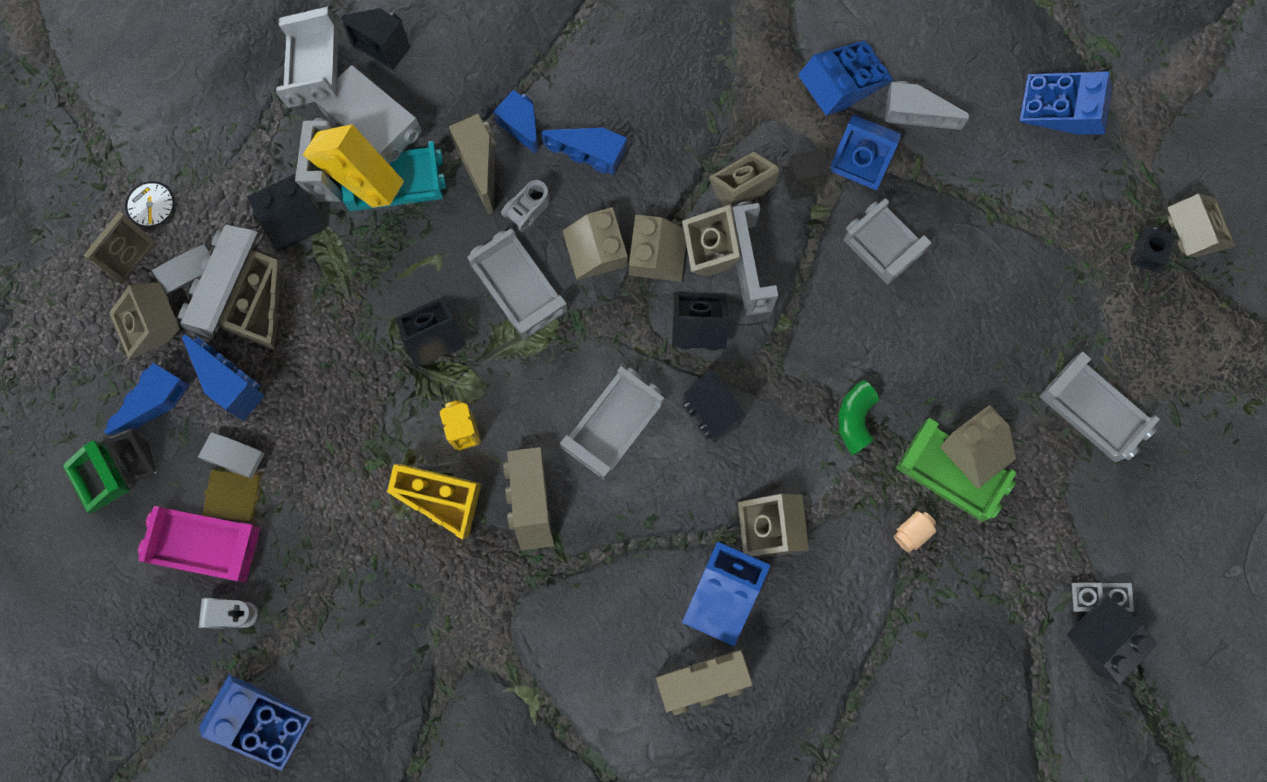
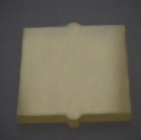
M211 470L208 488L204 491L206 499L203 516L252 521L255 502L259 500L257 491L260 476L253 475L251 479L236 473Z

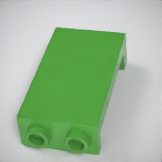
M930 418L921 425L896 469L981 522L990 518L994 519L1002 508V504L999 502L1003 495H1008L1015 486L1016 481L1013 478L1017 472L1013 469L1008 471L1003 469L977 489L940 448L949 435L937 428L939 423Z

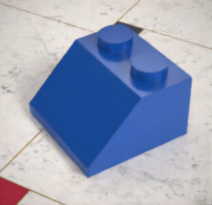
M852 115L828 171L877 190L896 150L901 134Z

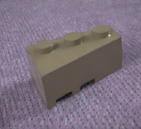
M741 651L725 654L655 677L665 711H672L673 716L689 711L688 705L700 702L701 706L717 702V696L727 694L728 698L744 693V688L753 686Z

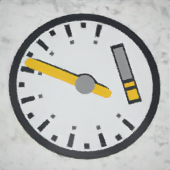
M156 181L144 182L134 187L128 194L125 202V211L128 218L137 226L143 228H153L163 224L170 218L175 207V198L170 188Z

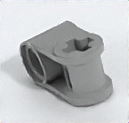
M539 180L529 182L502 209L501 215L505 218L509 217L517 225V229L520 232L527 230L535 219L550 205V196L545 183ZM537 192H541L544 194L543 197L538 200H533L531 198L532 195Z
M202 598L198 628L225 629L226 627H251L258 620L259 610L256 605L250 602ZM239 612H245L244 616L238 617Z

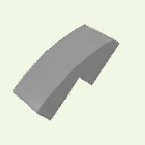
M204 244L152 270L157 281L161 283L165 294L189 285L195 278L202 277L204 270L200 269L205 255H210Z
M211 432L198 457L206 462L224 467L233 473L252 479L264 453Z
M1072 583L1074 612H1089L1104 595L1109 596L1127 612H1134L1132 583Z

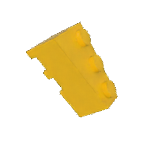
M353 124L318 131L302 154L372 208L390 205L404 182Z
M394 464L387 492L463 540L469 538L482 483L403 464Z

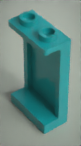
M428 141V148L402 151L400 156L389 164L404 182L390 205L373 208L443 199L442 189H446L444 173L440 174L439 165H443V156L441 149H436L434 141ZM342 185L343 202L349 212L373 209Z

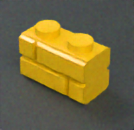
M460 400L447 403L445 405L446 408L440 411L447 441L458 451L479 445L481 443L479 431L476 428L475 416L469 406Z

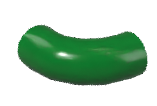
M865 380L857 383L843 398L838 413L839 434L852 456L874 440L866 427L865 418L871 407L879 402V397L874 388Z

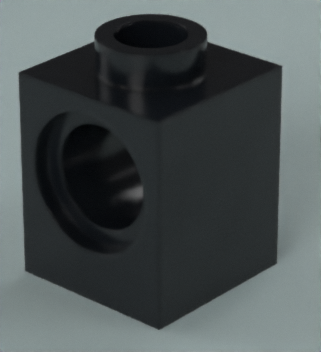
M1148 227L1137 237L1130 265L1158 272L1168 264L1175 235L1167 233L1159 227ZM1150 244L1154 245L1157 251H1154Z

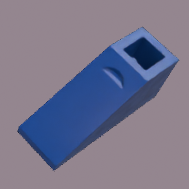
M605 128L543 130L542 132L543 144L548 150L554 153L562 152L569 155V158L577 163L585 162L603 174L610 173L614 175L627 150V138Z
M152 363L150 367L142 372L140 381L134 390L125 396L124 404L119 411L110 417L104 433L117 439L122 438L173 409L189 385Z

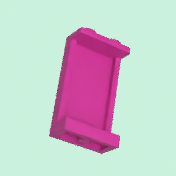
M154 506L146 519L147 531L145 538L138 547V560L140 562L246 583L261 528L251 524L237 523Z

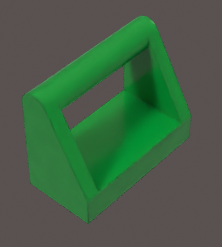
M95 440L84 445L63 465L88 514L97 511L130 491L106 445ZM90 459L106 488L95 499H93L77 468Z

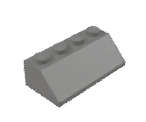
M225 225L222 232L216 231L211 245L215 246L212 255L206 254L200 269L204 270L200 280L195 278L189 293L193 297L189 304H183L179 312L178 318L182 319L181 327L208 338H214L219 327L218 322L251 250L254 249L258 232Z

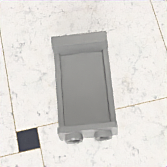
M328 7L279 18V27L286 35L284 85L276 87L277 95L287 108L336 97L339 24Z
M352 65L337 78L336 97L316 101L321 112L328 119L333 118L341 126L353 124L388 164L395 161L410 143L418 139L419 134L422 132L417 119Z
M748 201L741 202L733 207L742 258L736 263L746 316L772 312L778 298L776 285L762 288L759 286L748 228L756 226L760 204H752V202Z
M512 228L507 231L502 230L498 232L492 241L486 245L475 247L471 251V255L467 257L471 267L523 341L568 311L566 302L561 295H557L519 242Z
M1081 352L1066 365L1039 397L1115 463L1123 459L1130 460L1140 450L1137 445L1142 440L1146 441L1156 432L1157 428L1155 425L1160 418L1156 415L1148 417L1089 367L1087 363L1091 358L1084 352Z
M621 366L617 370V375L572 433L569 436L566 435L560 443L564 451L604 481L658 413L665 401V398L662 396L663 392L653 384L648 386L640 380L642 377L632 368L626 370Z

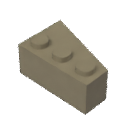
M251 250L218 322L223 331L275 350L282 270L277 259Z
M541 447L507 451L508 462L503 463L505 479H510V487L505 488L507 504H512V512L508 513L509 529L515 530L521 551L554 546L550 528L551 517L548 508V492Z

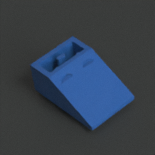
M865 40L813 55L798 74L826 116L850 107L893 81L886 67L880 62L872 47Z
M1109 72L1028 74L1020 122L1077 135L1105 134L1113 89Z
M184 334L182 337L204 393L225 410L244 421L265 397L258 390L261 385L199 337L192 340Z
M717 542L682 623L735 646L770 565Z
M229 674L200 724L199 729L203 738L282 771L307 727L311 716L262 689Z

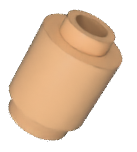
M916 511L897 528L894 539L906 552L910 553L913 549L917 550L936 533L934 527L936 522L928 513L924 512L922 514Z

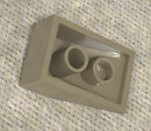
M476 114L449 126L461 160L489 215L493 213L495 155L493 148L497 146L492 137L494 135L487 121L482 122L479 114Z
M119 211L83 256L105 273L124 284L156 242Z

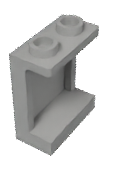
M315 118L314 121H303L295 182L317 202H342V191L330 180V176L302 155L318 131L335 128L328 120L323 118Z
M885 198L881 203L875 201L865 211L867 214L861 220L856 218L847 226L846 230L848 232L844 241L888 285L918 259L932 242L925 235L918 239L888 209L889 201Z

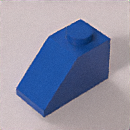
M513 90L493 111L495 122L529 150L536 153L538 151L534 103L527 95H520Z

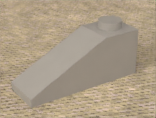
M907 81L892 82L886 94L885 122L962 130L969 119L967 112L917 84H910Z

